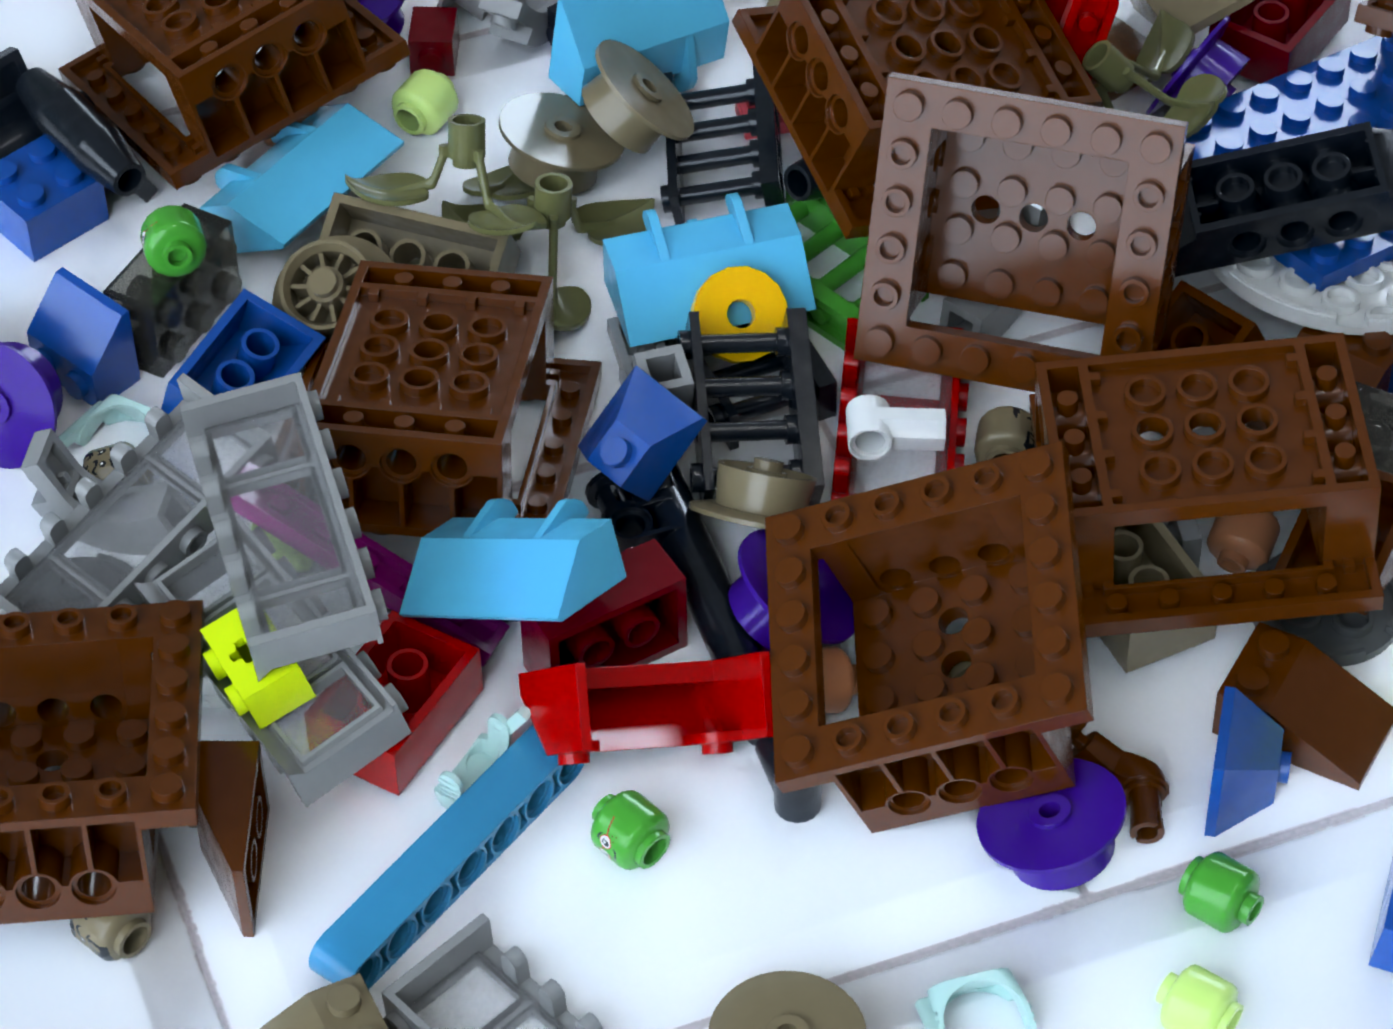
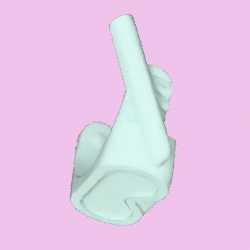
M110 394L103 401L96 402L58 437L67 448L74 442L85 446L101 423L112 425L118 422L135 421L145 424V416L151 407L117 394Z
M520 707L509 719L498 713H493L488 718V734L481 733L452 772L446 770L439 775L438 782L440 783L434 788V793L441 806L448 809L509 748L512 734L531 715L529 707Z
M1009 968L991 969L940 982L928 989V997L920 998L915 1003L925 1029H945L944 1013L948 1003L966 993L987 992L1000 996L1008 1002L1014 1000L1025 1029H1037L1036 1021L1034 1022V1011L1031 1012L1032 1006L1027 1002L1026 996L1023 994Z

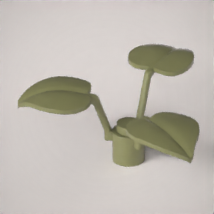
M1162 9L1159 11L1136 62L1126 58L1108 40H1102L1094 44L1082 60V66L1085 71L1097 81L1094 87L1103 101L1104 108L1114 109L1107 92L1124 93L1135 83L1171 107L1164 118L1189 122L1186 139L1196 134L1210 121L1218 109V104L1224 101L1228 92L1226 84L1219 77L1212 74H1200L1189 78L1181 87L1177 98L1168 96L1151 84L1152 81H1158L1162 74H1169L1178 69L1191 52L1195 42L1194 31L1186 23L1174 18Z
M458 114L448 118V143L439 144V156L431 176L427 179L420 175L402 172L364 178H353L345 174L346 185L360 198L382 206H406L429 199L428 190L436 188L445 162L449 157L453 160L454 167L459 169L476 168L477 177L462 183L463 192L466 194L482 196L486 209L473 212L468 216V225L471 229L485 235L506 236L523 233L528 230L533 231L547 228L546 218L534 208L521 204H508L498 207L492 201V198L502 201L525 199L529 195H534L535 188L520 180L513 173L509 165L489 173L486 172L484 162L486 119L479 115Z
M550 172L536 178L534 195L527 197V206L539 211L547 220V228L545 229L549 230L548 276H553L554 330H576L588 321L591 314V300L582 288L576 286L557 287L558 229L563 228L571 217L576 232L588 233L591 242L603 246V239L647 231L642 213L644 210L654 209V198L595 202L577 208V197L572 195L573 183L568 176ZM443 200L441 216L468 223V216L471 213L486 209L484 204L459 205ZM523 233L514 234L511 236L515 241L520 240Z

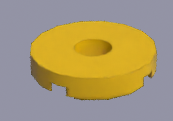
M748 266L727 267L708 277L696 291L691 311H699L701 335L774 332L775 327H782L787 301L779 285L765 272ZM732 302H742L749 307L751 322L746 328L735 327L729 322L727 310ZM771 352L711 355L729 363H745L757 360Z

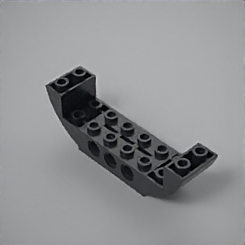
M1370 121L1193 160L1175 277L1393 230V129L1373 128Z

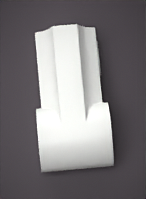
M872 394L860 395L853 398L847 404L845 411L848 450L852 456L859 460H879L889 454L891 449L944 451L946 441L945 409L889 407L888 402L884 398Z

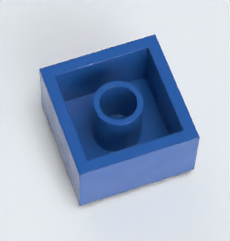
M45 135L0 159V233L33 262L38 261L109 219L104 186L81 172Z

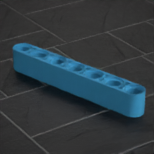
M532 724L320 936L309 956L308 965L310 969L331 983L360 973L369 990L575 780L584 764L558 766V756L546 755Z

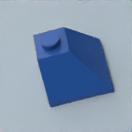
M635 365L578 447L588 462L620 488L649 502L708 420Z
M1225 686L1204 836L1216 837L1274 804L1277 782L1288 784L1292 752L1282 751L1284 729L1236 687Z

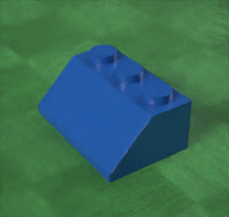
M244 288L170 379L161 409L169 414L183 400L176 380L182 373H185L213 395L302 372L324 344L326 337Z

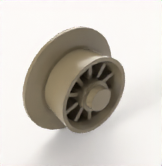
M604 40L596 47L595 57L601 73L583 86L582 98L591 116L611 138L633 152L645 154L661 135L673 140L683 141L693 134L694 120L687 103L673 83L659 68L641 53L619 41Z
M543 92L521 95L506 103L499 115V130L505 141L512 147L508 156L509 166L520 180L534 188L535 180L538 176L544 173L555 172L564 174L572 180V194L584 192L596 183L598 170L616 163L622 156L625 148L598 125L589 113L586 105L579 107L568 95Z
M335 235L318 239L302 246L287 260L277 278L272 305L326 338H331L360 261L393 262L378 246L359 237Z
M754 457L753 462L718 460L715 499L691 500L689 508L716 519L765 529V517L808 507L817 478L798 471L783 468L784 462L769 458Z
M775 971L754 976L730 990L716 1006L708 1029L867 1028L858 1005L847 992L833 982L806 972Z

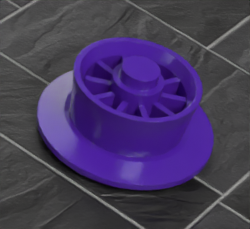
M1228 15L1213 29L1197 49L1193 48L1182 65L1172 73V79L1162 92L1170 97L1177 98L1181 87L1189 78L1200 74H1212L1219 77L1226 84L1228 90L1226 97L1233 95L1237 89L1231 83L1251 58L1221 40L1231 19ZM1156 98L1145 114L1152 115L1165 104Z
M0 342V468L5 469L21 467L34 432L52 428L56 433L57 418L63 404L62 386L51 363L34 348L19 342Z
M763 529L748 534L741 542L738 549V564L742 576L732 583L729 588L728 597L732 612L740 625L754 640L770 650L766 531ZM824 559L818 560L822 644H839L847 641L854 634L853 601Z
M1073 758L1075 787L1002 804L980 807L976 828L984 851L995 862L1012 870L1018 879L1033 888L1049 891L1066 890L1092 880L1109 864L1115 851V838L1120 833L1127 814V801L1122 785L1104 767L1090 761Z

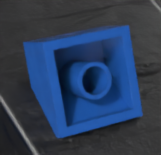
M62 267L57 270L26 332L30 347L40 352L51 363L61 385L73 398L77 400L82 399L93 406L96 402L103 401L110 394L120 395L141 379L129 310Z

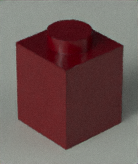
M413 6L408 36V48L411 53L409 55L411 74L416 70L429 69L443 73L446 76H455L460 44L457 7Z

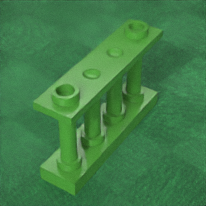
M786 191L785 203H788L796 223L799 222L816 233L803 243L807 263L832 244L850 255L820 279L810 276L816 310L806 311L808 327L842 350H845L847 319L858 318L861 297L852 302L834 291L865 268L868 236L845 239L825 199L796 201ZM929 293L925 294L921 302L929 298Z

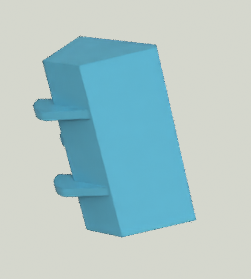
M723 0L557 1L548 78L579 107L585 105L582 98V88L601 73L595 57L596 47L604 40H615L641 53L663 73L672 72L673 75L675 74L674 82L679 92L690 90L697 83L698 66L724 58L730 21Z
M349 103L321 106L317 112L308 116L301 123L295 121L281 129L276 136L271 138L272 142L276 144L246 169L230 163L218 169L215 173V181L221 190L204 203L200 209L227 254L284 249L328 211L334 192L347 195L351 191L345 183V174L353 178L368 177L403 147L404 141Z
M734 192L725 196L728 215L702 220L695 218L686 220V223L661 228L655 209L644 210L642 213L647 231L603 239L604 282L629 348L677 338L678 330L686 329L688 313L691 311L696 291L708 277L727 267L748 266L765 272L779 285L787 301V308H806V311L816 310L801 232L788 203L745 211L740 195ZM732 302L727 310V318L733 326L747 324L751 322V311L742 302Z
M500 498L490 499L475 518L453 517L421 538L399 615L420 618L563 622L627 577L612 520L586 518L589 510L579 499L559 500L547 518H515L518 510L512 501Z

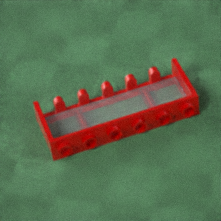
M848 318L831 500L964 466L965 454L955 452L956 447L964 448L967 418H959L958 412L967 411L969 383L960 382V378L853 359L858 318ZM950 327V328H955V329H961V330H963V328ZM872 394L884 398L888 402L889 407L945 409L946 441L944 451L891 449L889 454L879 460H859L852 456L848 450L845 411L847 404L855 397Z

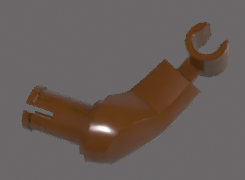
M1087 722L1070 726L1071 740L1074 746L1072 749L1073 758L1090 761L1104 767L1122 785L1127 805L1130 808V837L1132 839L1136 837V842L1143 844L1155 843L1161 840L1165 834L1162 818V801L1169 794L1168 780L1161 768L1145 757L1123 751L1097 731H1093L1085 736L1081 731L1085 728Z

